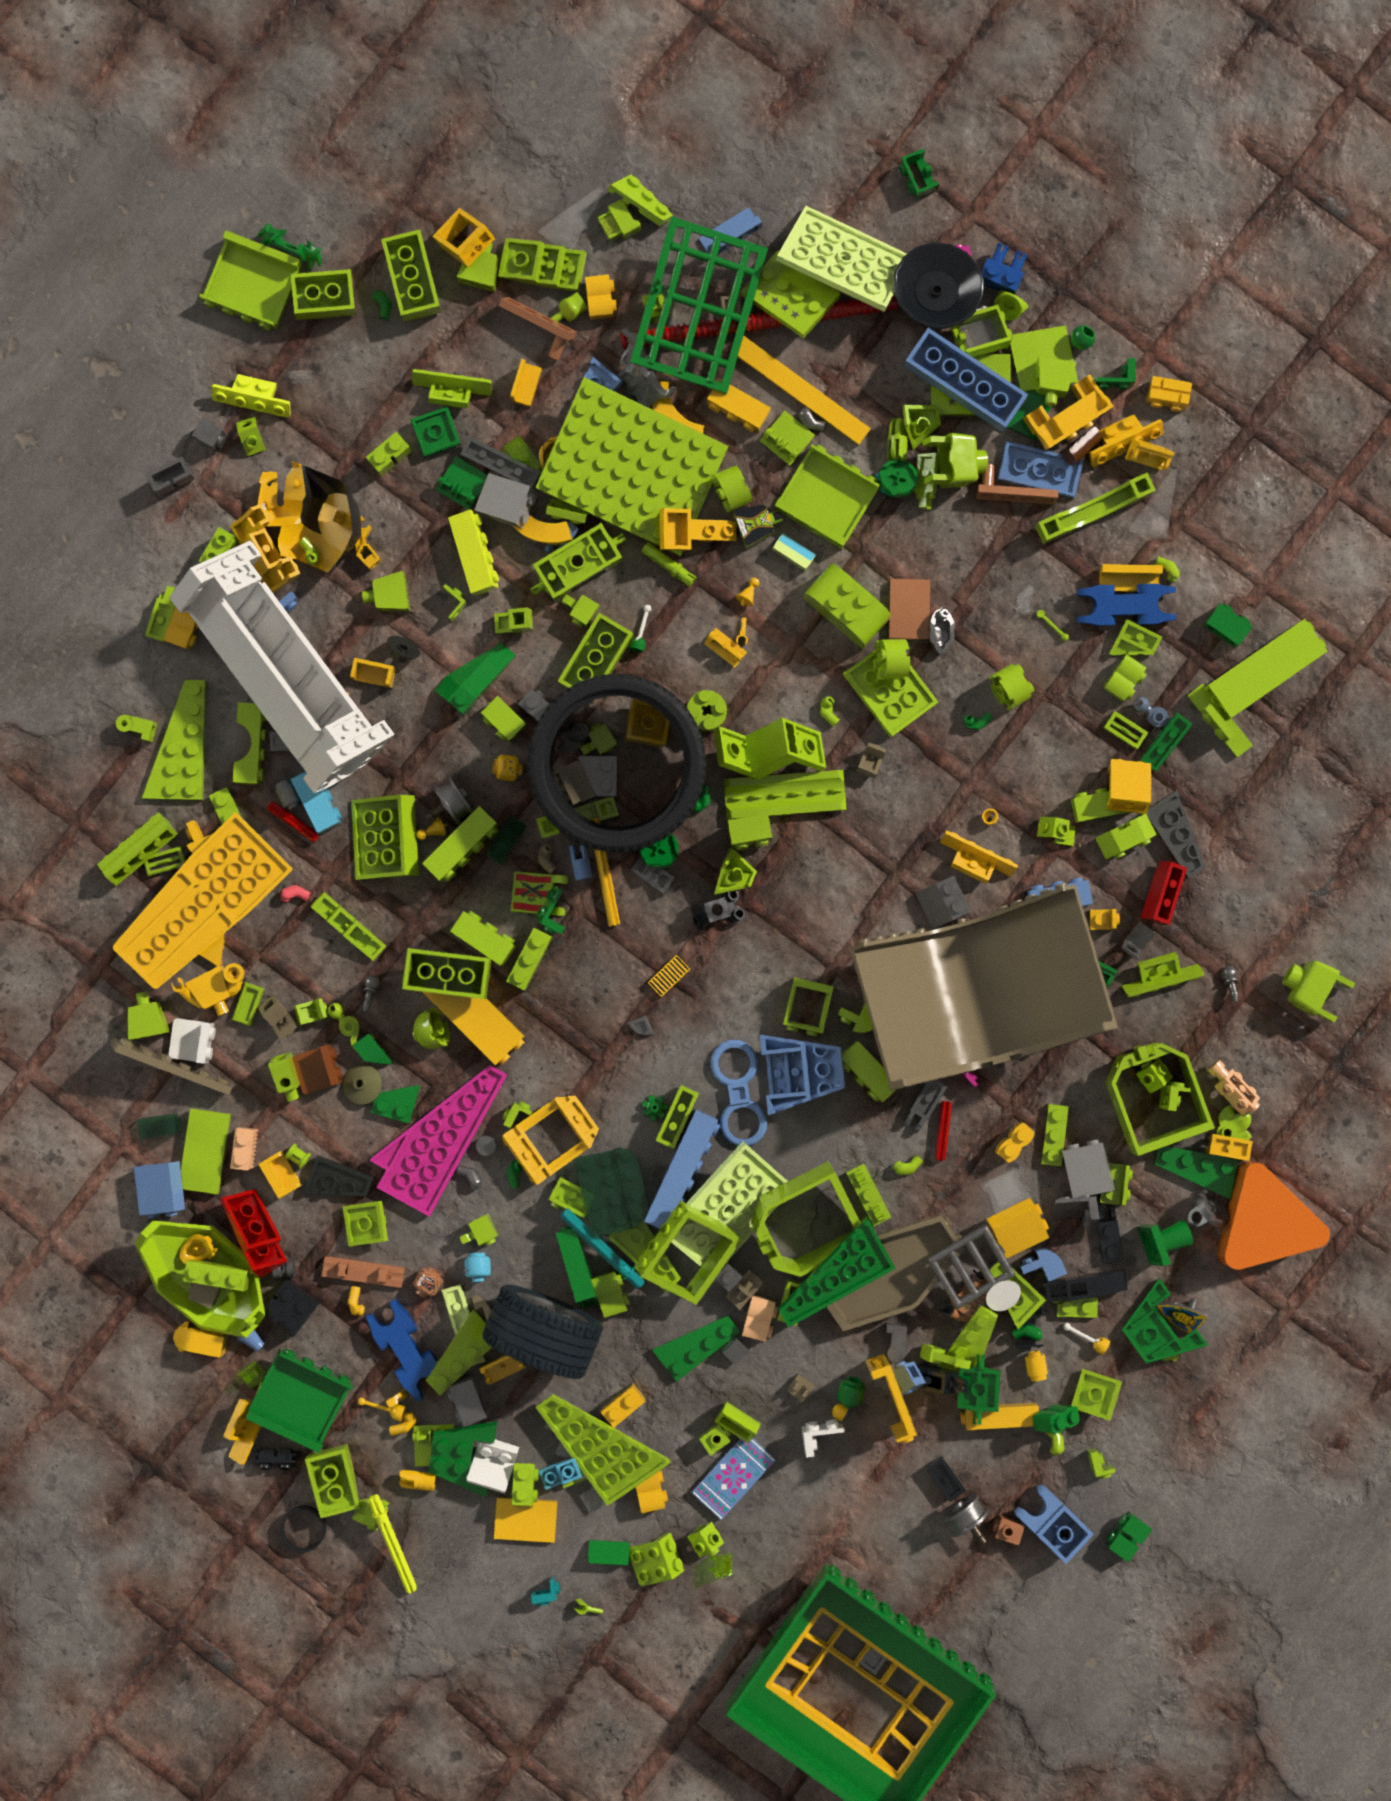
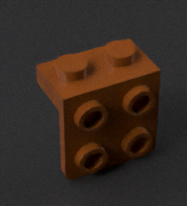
M331 1044L293 1057L297 1076L304 1094L342 1083L343 1073L341 1068L337 1067L335 1060L337 1059L335 1048L331 1047Z

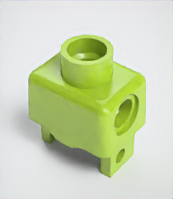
M949 433L945 436H930L922 440L924 447H937L939 454V474H931L925 477L924 484H937L940 488L965 487L977 481L978 474H984L987 470V452L985 450H977L976 437L973 435Z
M1308 961L1303 968L1293 963L1282 981L1283 985L1292 989L1288 996L1289 1003L1308 1015H1317L1328 1022H1335L1338 1018L1322 1009L1334 983L1336 982L1347 989H1353L1355 983L1339 975V970L1319 961Z

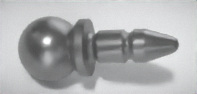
M1226 966L1221 971V977L1225 980L1224 985L1229 988L1231 998L1237 1003L1239 995L1236 987L1238 983L1236 978L1237 971L1232 966Z
M370 975L365 979L366 988L363 990L366 993L365 1001L363 1002L364 1012H367L370 1008L373 996L377 995V989L381 985L380 979L375 975Z

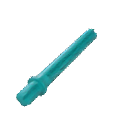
M565 1209L561 1213L560 1218L619 1272L623 1280L626 1279L636 1289L643 1286L645 1281L634 1271L635 1268L633 1266L630 1267L570 1209Z

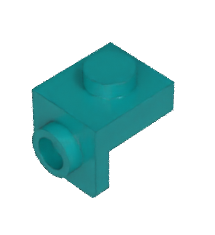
M555 1576L550 1577V1589L532 1592V1604L545 1606L549 1602L557 1600V1594H560L559 1581L555 1582Z

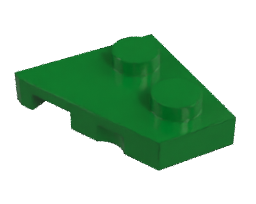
M415 1085L380 1092L373 1102L371 1113L410 1123L421 1086Z

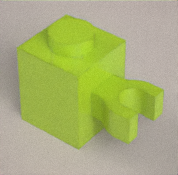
M567 594L562 600L563 604L573 609L570 613V618L573 619L571 622L580 628L582 626L588 628L600 608L599 604L583 594L578 601Z
M598 723L590 728L591 732L588 736L591 742L582 746L580 750L586 756L597 749L600 756L617 747L618 744L606 724L601 725Z
M487 1213L469 1222L468 1225L471 1231L461 1235L459 1238L462 1244L476 1239L478 1245L484 1243L485 1246H488L496 1241L495 1237L499 1234Z

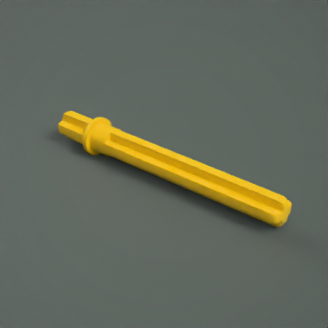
M599 818L590 819L591 821L601 824ZM594 850L608 925L611 927L620 924L607 852Z

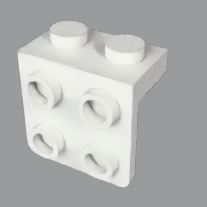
M174 1019L168 1054L170 1058L195 1061L196 1063L203 1064L209 1063L213 1054L211 1043L216 1033L214 1023Z

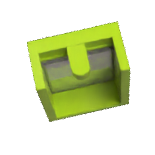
M998 305L977 310L975 314L962 324L950 327L957 347L973 358L1004 348L1008 349L1013 339L1011 330L1007 329L1005 324V314L1003 311H1000Z

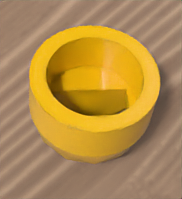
M986 809L982 814L984 823L987 825L997 823L999 816L996 810ZM992 813H993V814H994V817L992 818V820H991L990 822H987L988 819L990 818V816H991Z
M842 1404L835 1405L832 1409L833 1417L842 1422L849 1408L844 1407Z

